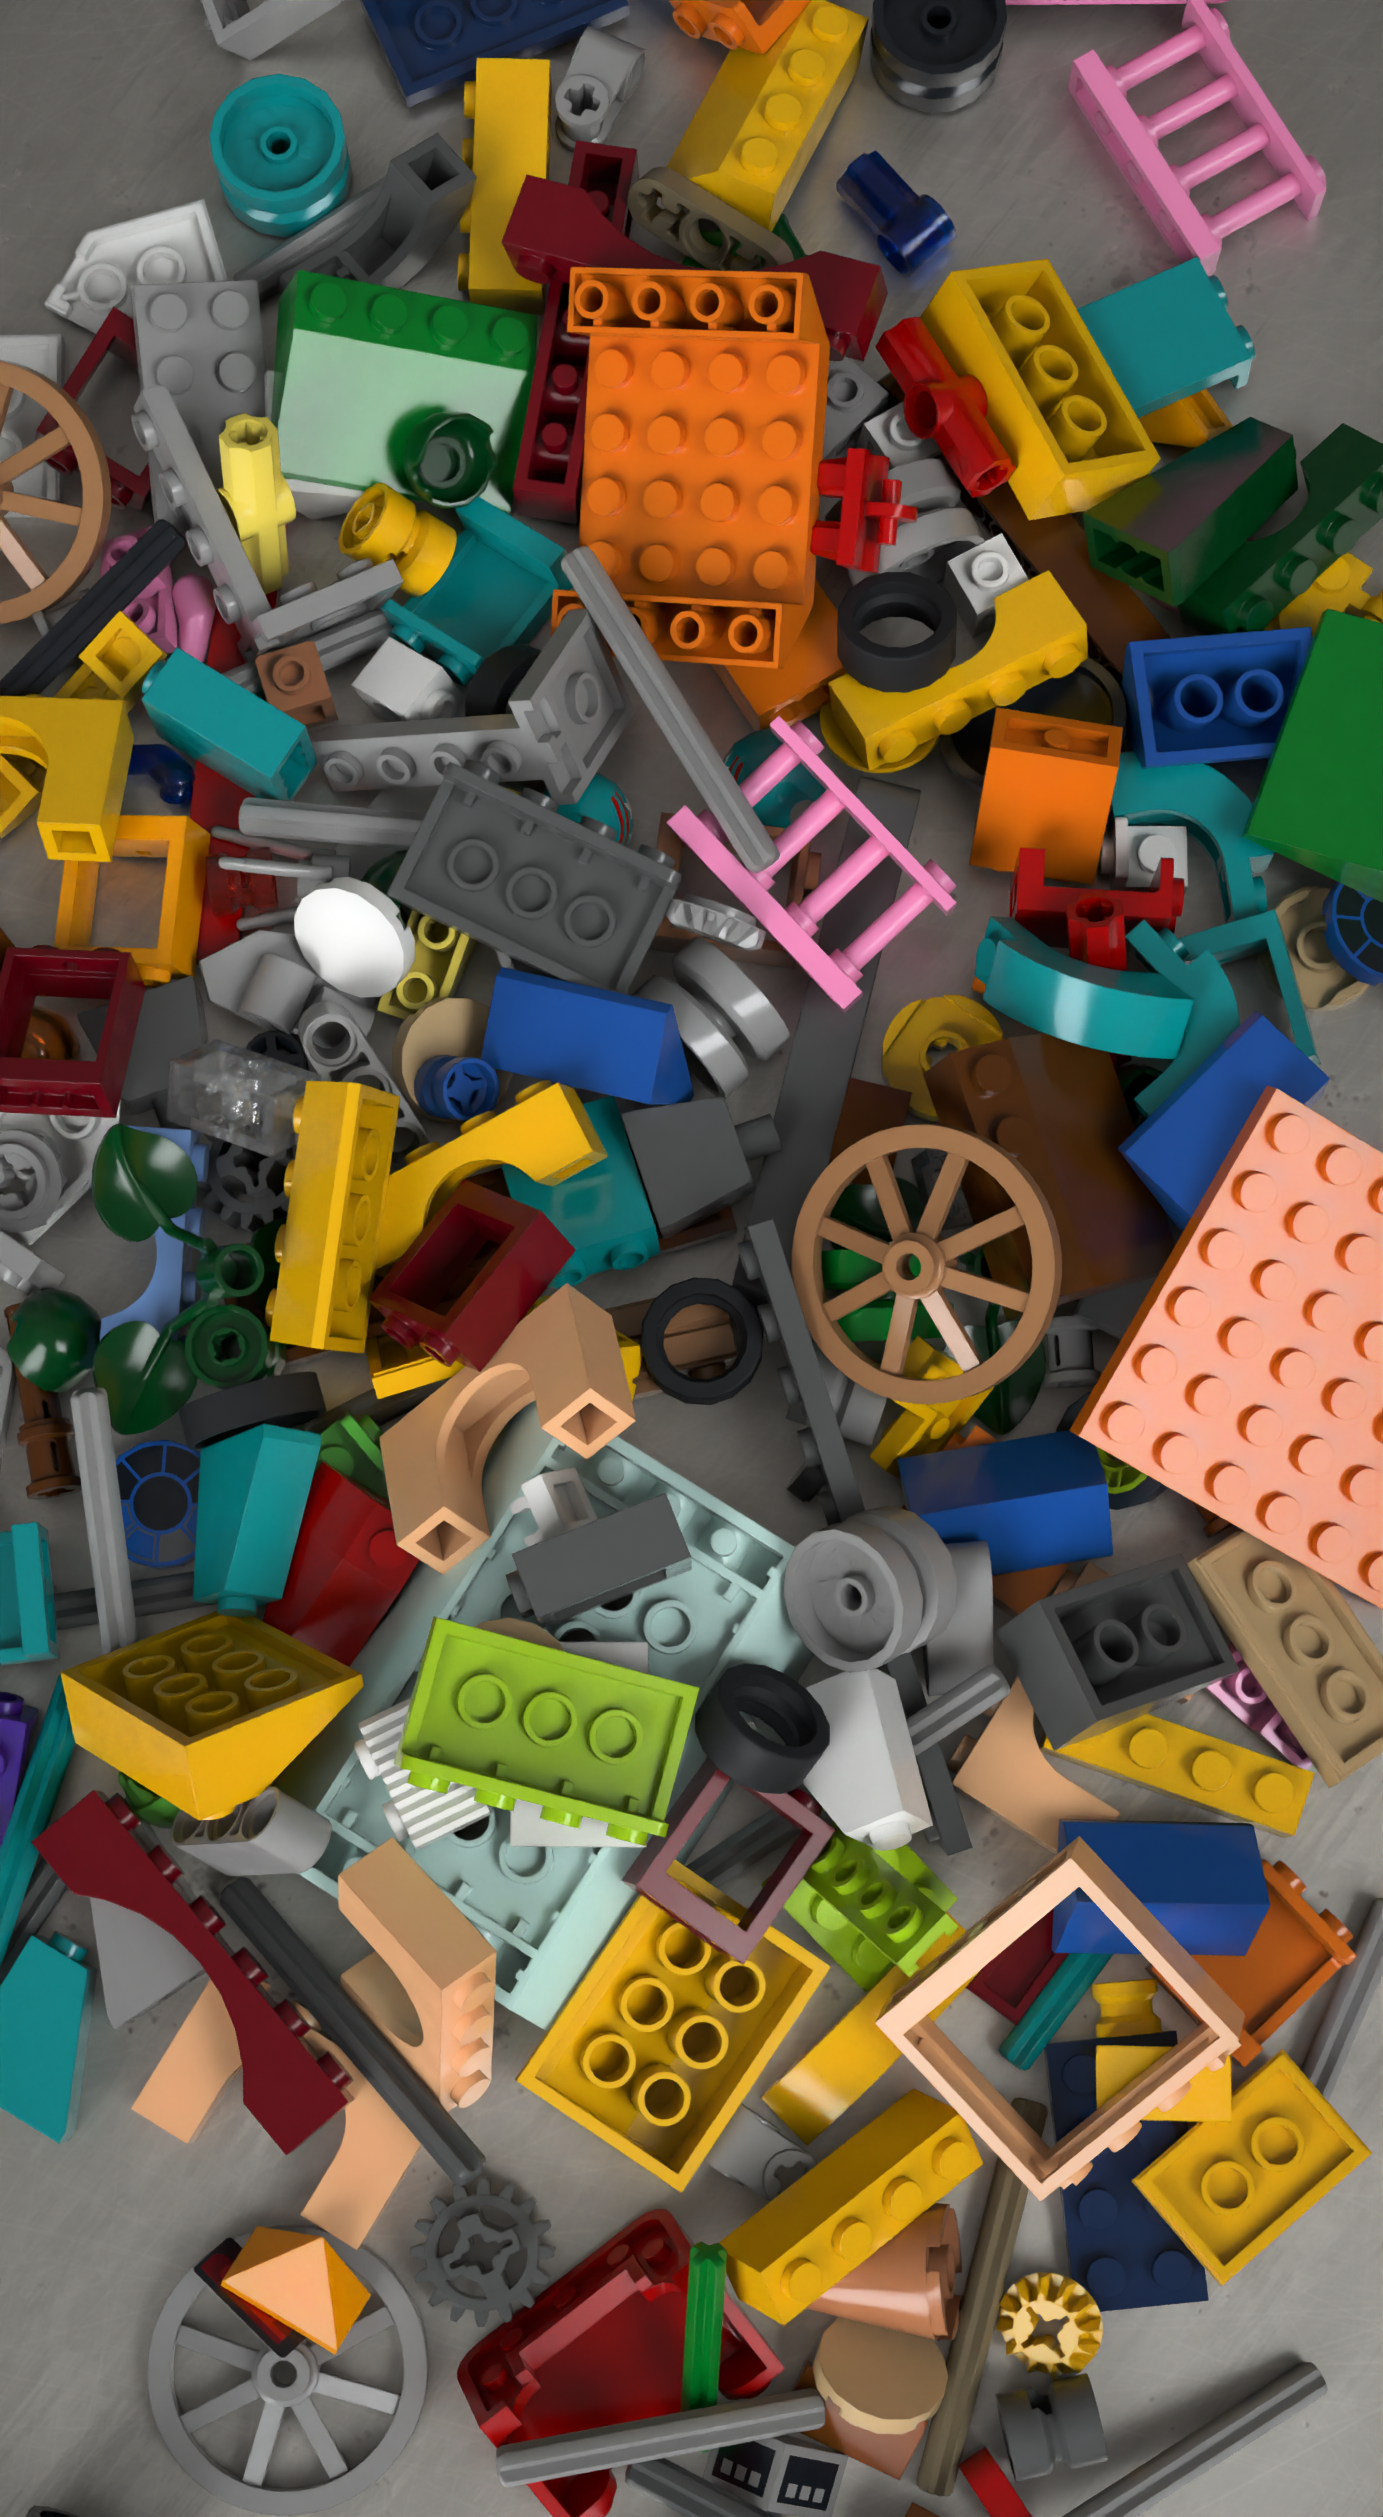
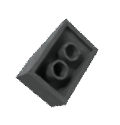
M1182 1554L1040 1599L996 1631L1054 1751L1105 1733L1231 1677L1240 1671Z

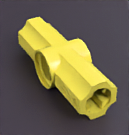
M243 413L225 420L226 427L219 435L223 486L217 488L216 491L264 593L268 594L282 588V580L289 573L285 524L294 521L296 518V508L291 490L281 474L278 429L268 417H254Z

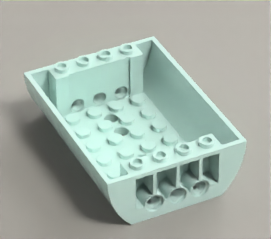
M533 1401L516 1413L503 1427L495 1439L484 1464L482 1493L491 1537L443 1575L421 1560L418 1562L400 1593L350 1665V1668L362 1674L364 1687L279 1774L271 1786L280 1789L326 1817L332 1825L331 1837L323 1855L315 1865L307 1871L298 1873L299 1875L339 1900L338 1874L393 1837L497 1951L495 2001L548 2031L638 1897L639 1893L621 1880L643 1848L511 1847V1811L490 1806L493 1814L489 1815L488 1828L481 1837L467 1841L460 1839L455 1833H452L426 1847L417 1849L410 1837L401 1842L397 1840L382 1808L383 1804L393 1800L381 1775L372 1780L369 1779L353 1745L354 1742L364 1738L357 1723L412 1697L434 1616L472 1627L484 1621L507 1617L532 1622L540 1626L535 1615L523 1619L505 1576L517 1570L512 1553L527 1548L528 1546H526L524 1538L536 1533L539 1529L531 1510L518 1514H512L511 1504L517 1498L525 1496L520 1485L543 1473L575 1467L597 1519L661 1494H667L691 1555L692 1570L633 1593L631 1602L621 1610L609 1611L599 1606L544 1628L545 1631L554 1636L558 1641H561L571 1631L583 1630L590 1633L596 1642H648V1674L699 1687L666 1815L707 1758L695 1733V1713L728 1668L743 1663L765 1665L787 1674L798 1682L815 1654L806 1648L791 1624L784 1598L785 1568L795 1549L793 1545L618 1436L587 1460L541 1428L536 1401ZM739 1711L750 1727L764 1737L754 1724L752 1715ZM729 1780L675 1860L683 1865L685 1864L735 1781ZM648 1834L647 1843L653 1834Z

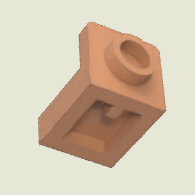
M306 641L266 653L255 659L263 690L269 704L304 724L307 729L339 720L316 644L313 641Z

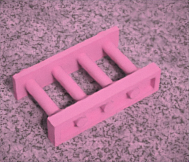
M1187 0L1181 23L1184 31L1116 69L1112 65L1105 67L1094 49L1073 60L1068 90L1178 262L1181 264L1198 257L1206 274L1210 276L1214 274L1222 249V238L1292 199L1308 221L1318 215L1327 189L1326 178L1320 164L1311 155L1305 157L1231 43L1230 30L1221 12L1214 7L1209 9L1204 0ZM1198 52L1216 80L1148 118L1143 114L1137 116L1126 100V91ZM1230 101L1247 129L1180 167L1175 164L1168 165L1157 148L1158 140L1225 102ZM1262 150L1279 179L1211 217L1206 213L1200 215L1189 198L1190 189Z
M778 716L769 725L772 733L782 745L739 785L749 804L753 808L799 763L816 778L826 791L773 840L780 852L779 859L773 865L759 873H753L746 868L743 861L740 863L723 845L728 840V837L712 811L709 813L704 809L696 817L684 805L666 823L672 832L745 909L758 919L757 921L836 1005L846 1013L863 997V992L855 984L863 977L860 970L931 902L948 916L956 909L957 902L949 894L957 886L933 860L930 859L922 867L817 756L824 749V746L801 721L797 720L789 727ZM845 809L870 837L799 905L792 902L783 909L767 892L775 884L772 877ZM889 855L912 879L914 884L842 952L836 948L828 956L811 938L819 930L816 923Z

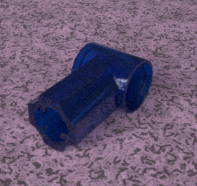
M876 150L868 154L863 153L854 160L836 183V191L875 233L877 245L884 257L904 276L909 277L957 237L954 224L942 206L927 194H922L919 197Z

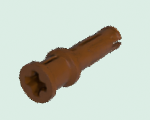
M21 1303L8 1306L4 1310L10 1339L15 1332L17 1321H12L11 1317ZM15 1365V1375L18 1382L24 1424L19 1427V1433H17L18 1445L26 1449L31 1484L26 1486L27 1498L34 1500L51 1499L81 1491V1479L75 1473L70 1439L75 1436L74 1424L70 1423V1419L62 1416L59 1393L41 1389L26 1379Z

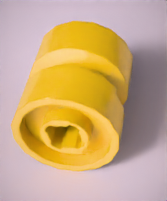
M385 483L374 484L366 489L355 501L341 526L338 538L339 550L355 562L371 558L373 565L377 566L393 559L404 581L398 589L410 597L423 595L440 580L450 564L457 543L456 531L451 526L426 510L415 511V504L410 499Z

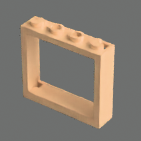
M1078 1836L889 1996L875 2024L1028 2189L1042 2201L1059 2186L1065 2189L1072 2183L1075 2186L1078 2185L1093 2167L1091 2160L1108 2147L1112 2152H1117L1126 2146L1142 2128L1140 2120L1153 2109L1158 2107L1162 2112H1166L1174 2107L1190 2090L1192 2084L1189 2080L1206 2066L1212 2072L1223 2067L1226 2058L1242 2045L1239 2039L1245 2014L1086 1842ZM1080 1887L1205 2022L1050 2148L927 2014L1075 1889Z

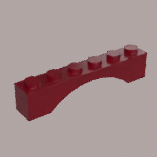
M526 174L502 239V245L515 271L522 277L540 284H548L551 279L570 284L571 267L710 270L686 266L651 253L630 240L601 214L585 189ZM820 250L790 263L758 270H737L809 274L830 344L829 360L842 361L844 357L864 362L888 295L881 266Z
M91 1791L31 1843L73 1894L106 1900L143 1915L173 1935L200 1962L221 1994L236 2031L243 2067V2103L286 2156L291 2154L355 2100L346 2089L354 2081L332 2052L328 2050L322 2056H319L304 2038V2035L311 2030L310 2025L287 1998L277 2005L261 1983L269 1976L256 1958L244 1946L235 1953L223 1939L219 1931L227 1925L209 1901L202 1895L192 1901L178 1884L177 1880L184 1875V1872L170 1853L161 1844L156 1845L151 1850L142 1840L135 1829L143 1822L130 1804L118 1792L109 1799L102 1791Z

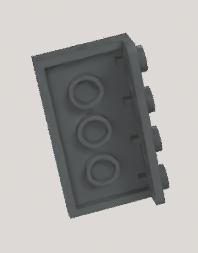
M466 759L463 767L448 762L443 772V780L388 890L387 896L555 979L627 994L672 901L671 899H674L681 884L682 875L672 869L676 861L669 855L645 844H641L638 852L615 842L617 832L593 818L583 816L578 824L556 813L559 804L540 792L524 788L520 796L498 785L501 776L480 763Z

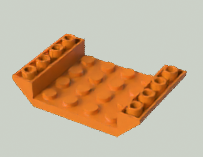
M571 267L567 332L590 336L578 547L587 546L595 553L660 660L783 669L813 607L817 555L811 553L810 546L812 527L815 525L816 520H819L820 510L817 477L819 462L823 460L830 344L809 274L797 272ZM553 589L551 636L569 610L586 609L575 590ZM604 638L611 656L616 657L611 647L607 643L606 639Z

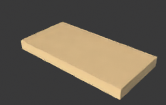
M1242 1529L1187 1563L1207 1606L1329 1788L1341 1782L1383 1752V1656L1332 1580Z

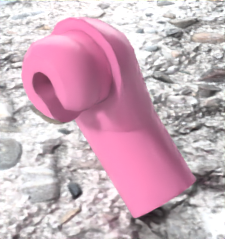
M188 573L178 579L171 593L180 626L177 647L205 664L216 609L213 596L214 587L206 577Z

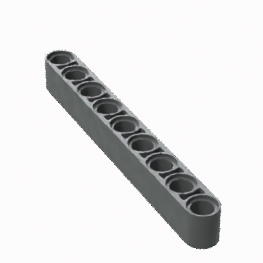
M860 776L855 796L908 850L922 790ZM851 815L837 868L870 837ZM889 855L825 915L818 945L828 956L836 948L841 952L847 948L895 902L902 869ZM883 949L860 970L863 977L855 984L863 992V997L846 1013L809 976L773 1119L783 1150L764 1156L747 1226L773 1219L791 1277L792 1245L797 1219L811 1187L829 1165L834 1135L849 1079L852 1075ZM746 1233L744 1234L743 1241H747ZM739 1254L732 1286L740 1289L757 1310V1306L767 1303V1299L760 1278L748 1280Z

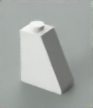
M876 1668L874 1670L852 1673L844 1671L806 1687L808 1692L820 1704L830 1725V1744L802 1783L845 1835L865 1843L875 1850L885 1851L906 1845L912 1839L911 1834L933 1826L896 1679ZM752 1716L754 1724L768 1740L786 1746L785 1742L773 1728L759 1718Z

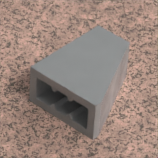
M143 1822L135 1829L151 1850L158 1844L163 1846L150 1824ZM183 1876L177 1880L178 1884L192 1901L197 1899ZM90 1897L107 2019L115 2030L127 2027L206 1973L200 1962L173 1935L143 1915L109 1901Z

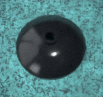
M1090 658L1081 662L1070 674L1061 678H1050L1032 687L1014 703L1002 707L996 706L1004 709L1123 727L1121 747L1127 733L1128 716L1123 692L1110 672ZM996 707L972 718L964 728L956 733L939 735L941 750L950 770L963 784L980 794L982 793Z

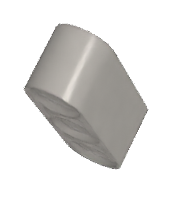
M320 1001L311 1005L301 1016L298 1024V1034L307 1058L321 1079L331 1082H352L358 1076L372 1075L380 1080L379 1090L400 1096L396 1127H406L414 1132V1139L410 1146L400 1152H392L390 1172L394 1173L407 1166L404 1160L406 1155L430 1143L419 1116L408 1103L409 1101L402 1090L398 1088L394 1078L352 1014L343 1005L334 1001ZM326 1022H337L346 1028V1035L343 1041L333 1048H321L312 1042L315 1030Z
M986 1540L945 1544L951 1554L958 1580L956 1610L946 1630L922 1646L928 1696L944 1695L984 1667L994 1665L993 1585L990 1554Z
M268 1786L259 1796L236 1805L235 1810L223 1818L199 1821L180 1809L174 1820L170 1839L173 1845L227 1876L302 1873L316 1864L328 1846L332 1825L329 1819L280 1789Z

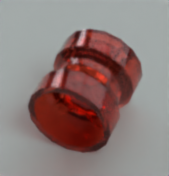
M269 846L251 848L245 856L235 857L273 861ZM226 852L206 854L207 882L215 917L234 915L241 907L252 906L258 911L278 909L275 875L222 869L218 863L219 859L225 856L231 857ZM243 875H246L248 888H245Z

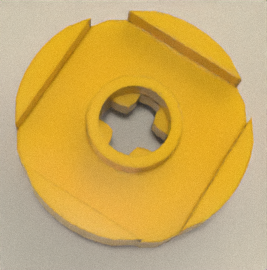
M943 994V997H931L922 1001V998L908 1004L892 1020L883 1040L881 1075L888 1087L912 1092L908 1112L925 1120L939 1121L923 1076L932 1067L933 1059L927 1054V1051L932 1046L942 1050L948 1043L954 1045L958 1049L957 1051L1003 1039V1032L996 1018L978 1002L961 995Z

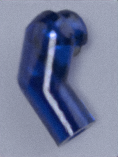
M133 744L127 776L149 775L156 783L160 784V798L165 803L182 804L192 798L193 787L191 782L195 780V774L189 763L167 745Z

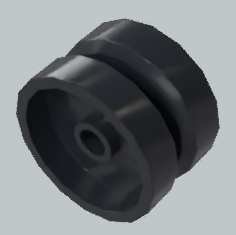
M874 0L869 43L871 68L883 90L903 106L926 113L955 111L976 101L993 83L1001 61L1003 38L1007 24L1005 0Z

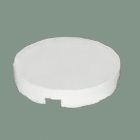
M350 877L334 878L330 883L321 882L302 898L294 915L295 937L304 958L322 979L339 991L361 998L381 997L398 986L407 976L415 961V939L409 925L405 930L403 929L401 922L396 917L400 912L398 907L388 896L369 883Z

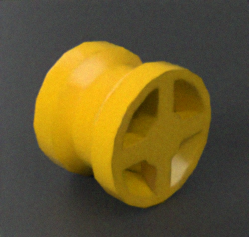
M1157 1978L1091 1984L1092 1998L1100 2004L1101 2014L1100 2019L1095 2024L1096 2038L1162 2032L1161 2018L1153 2012L1152 2003L1153 1997L1158 1992Z

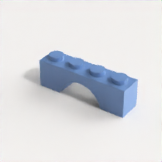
M126 1125L136 1130L163 1136L177 1144L192 1161L197 1174V1182H206L209 1169V1145L199 1143L200 1130ZM195 1197L194 1203L185 1214L171 1218V1220L178 1227L204 1238L205 1210L204 1208L195 1207ZM159 1226L154 1233L157 1246V1261L151 1282L144 1293L132 1305L118 1313L101 1318L100 1341L111 1329L130 1321L147 1322L160 1333L167 1322L200 1299L201 1288L196 1279V1272H191L192 1246L167 1235ZM188 1323L177 1330L171 1340L185 1343Z

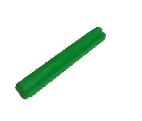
M700 2241L690 2249L680 2412L717 2405L727 2251L718 2242L707 2245ZM704 2450V2451H700V2452H702V2453L704 2454V2453L708 2452L709 2450Z

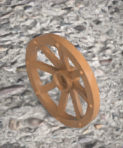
M0 360V435L14 389L37 401L52 415L60 426L0 463V549L31 589L30 592L0 602V624L32 618V613L46 612L68 597L82 583L100 554L106 538L111 512V481L105 452L91 421L82 408L64 389L45 375L27 366ZM72 445L81 473L83 489L82 506L14 492L13 480ZM9 511L79 526L73 545L66 558L50 577L47 576L4 518Z
M914 1124L893 1127L861 1139L838 1155L820 1174L811 1187L797 1219L792 1245V1277L807 1328L824 1355L836 1368L860 1386L880 1396L913 1404H937L974 1396L994 1387L1017 1371L1032 1355L1047 1332L1056 1310L1062 1280V1252L1058 1229L1048 1201L1036 1181L1016 1158L991 1140L974 1132L940 1124ZM912 1148H930L947 1151L948 1154L916 1232H914L888 1155ZM972 1161L1001 1184L1016 1206L946 1239L940 1235V1232L968 1163ZM865 1168L868 1169L893 1240L891 1243L830 1217L840 1195ZM1026 1226L1032 1254L1030 1291L957 1268V1257L1017 1228ZM823 1238L881 1263L883 1271L828 1301L822 1276L821 1254ZM912 1255H915L921 1264V1272L917 1277L912 1274L909 1268V1260ZM949 1288L1023 1312L1021 1320L1007 1342L987 1361H983L943 1293L945 1289ZM894 1291L896 1298L882 1364L880 1365L863 1353L849 1339L837 1320L886 1293ZM919 1299L948 1345L963 1374L940 1379L918 1378L903 1374Z

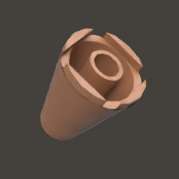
M935 2203L806 2309L936 2341L953 2340L958 2330L961 2310V2295H954L955 2273H962L960 2234L954 2208H949L950 2204Z

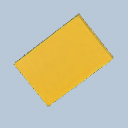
M1281 2049L1232 2092V2123H1196L1131 2181L1219 2286H1223L1369 2157L1372 2152L1288 2054Z

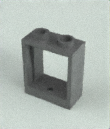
M664 1493L512 1553L517 1570L505 1576L523 1619L535 1615L541 1628L544 1629L692 1570V1560L667 1494Z

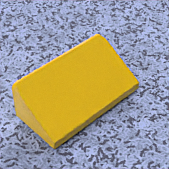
M1097 2045V2109L1173 2047ZM1232 2054L1226 2058L1225 2065L1220 2069L1212 2072L1206 2066L1189 2080L1192 2084L1190 2090L1174 2107L1166 2112H1162L1156 2107L1141 2120L1232 2123Z

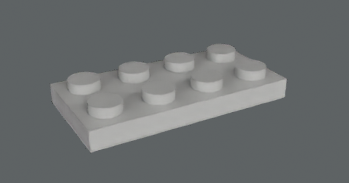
M257 280L133 285L130 295L140 390L142 391L155 385L164 386L169 390L215 489L223 486L219 435L226 427L225 420L243 413L254 417H265L264 375L267 370ZM153 449L148 450L147 457L154 524L160 519H165L174 525L186 538V531L190 530V527L181 508L173 509L167 502L158 477L159 473L163 472Z

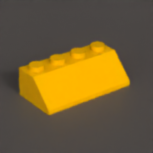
M812 0L764 55L738 47L735 50L731 49L666 167L678 172L772 232L859 68L869 18L826 0ZM654 190L658 197L662 198L663 195L658 190Z
M306 1081L305 1094L297 1099L293 1113L294 1131L299 1136L295 1160L289 1162L284 1177V1193L290 1199L286 1224L280 1226L275 1240V1258L280 1263L277 1289H273L270 1292L266 1304V1324L268 1327H271L269 1341L364 1354L371 1302L368 1298L373 1293L400 1096L359 1083Z

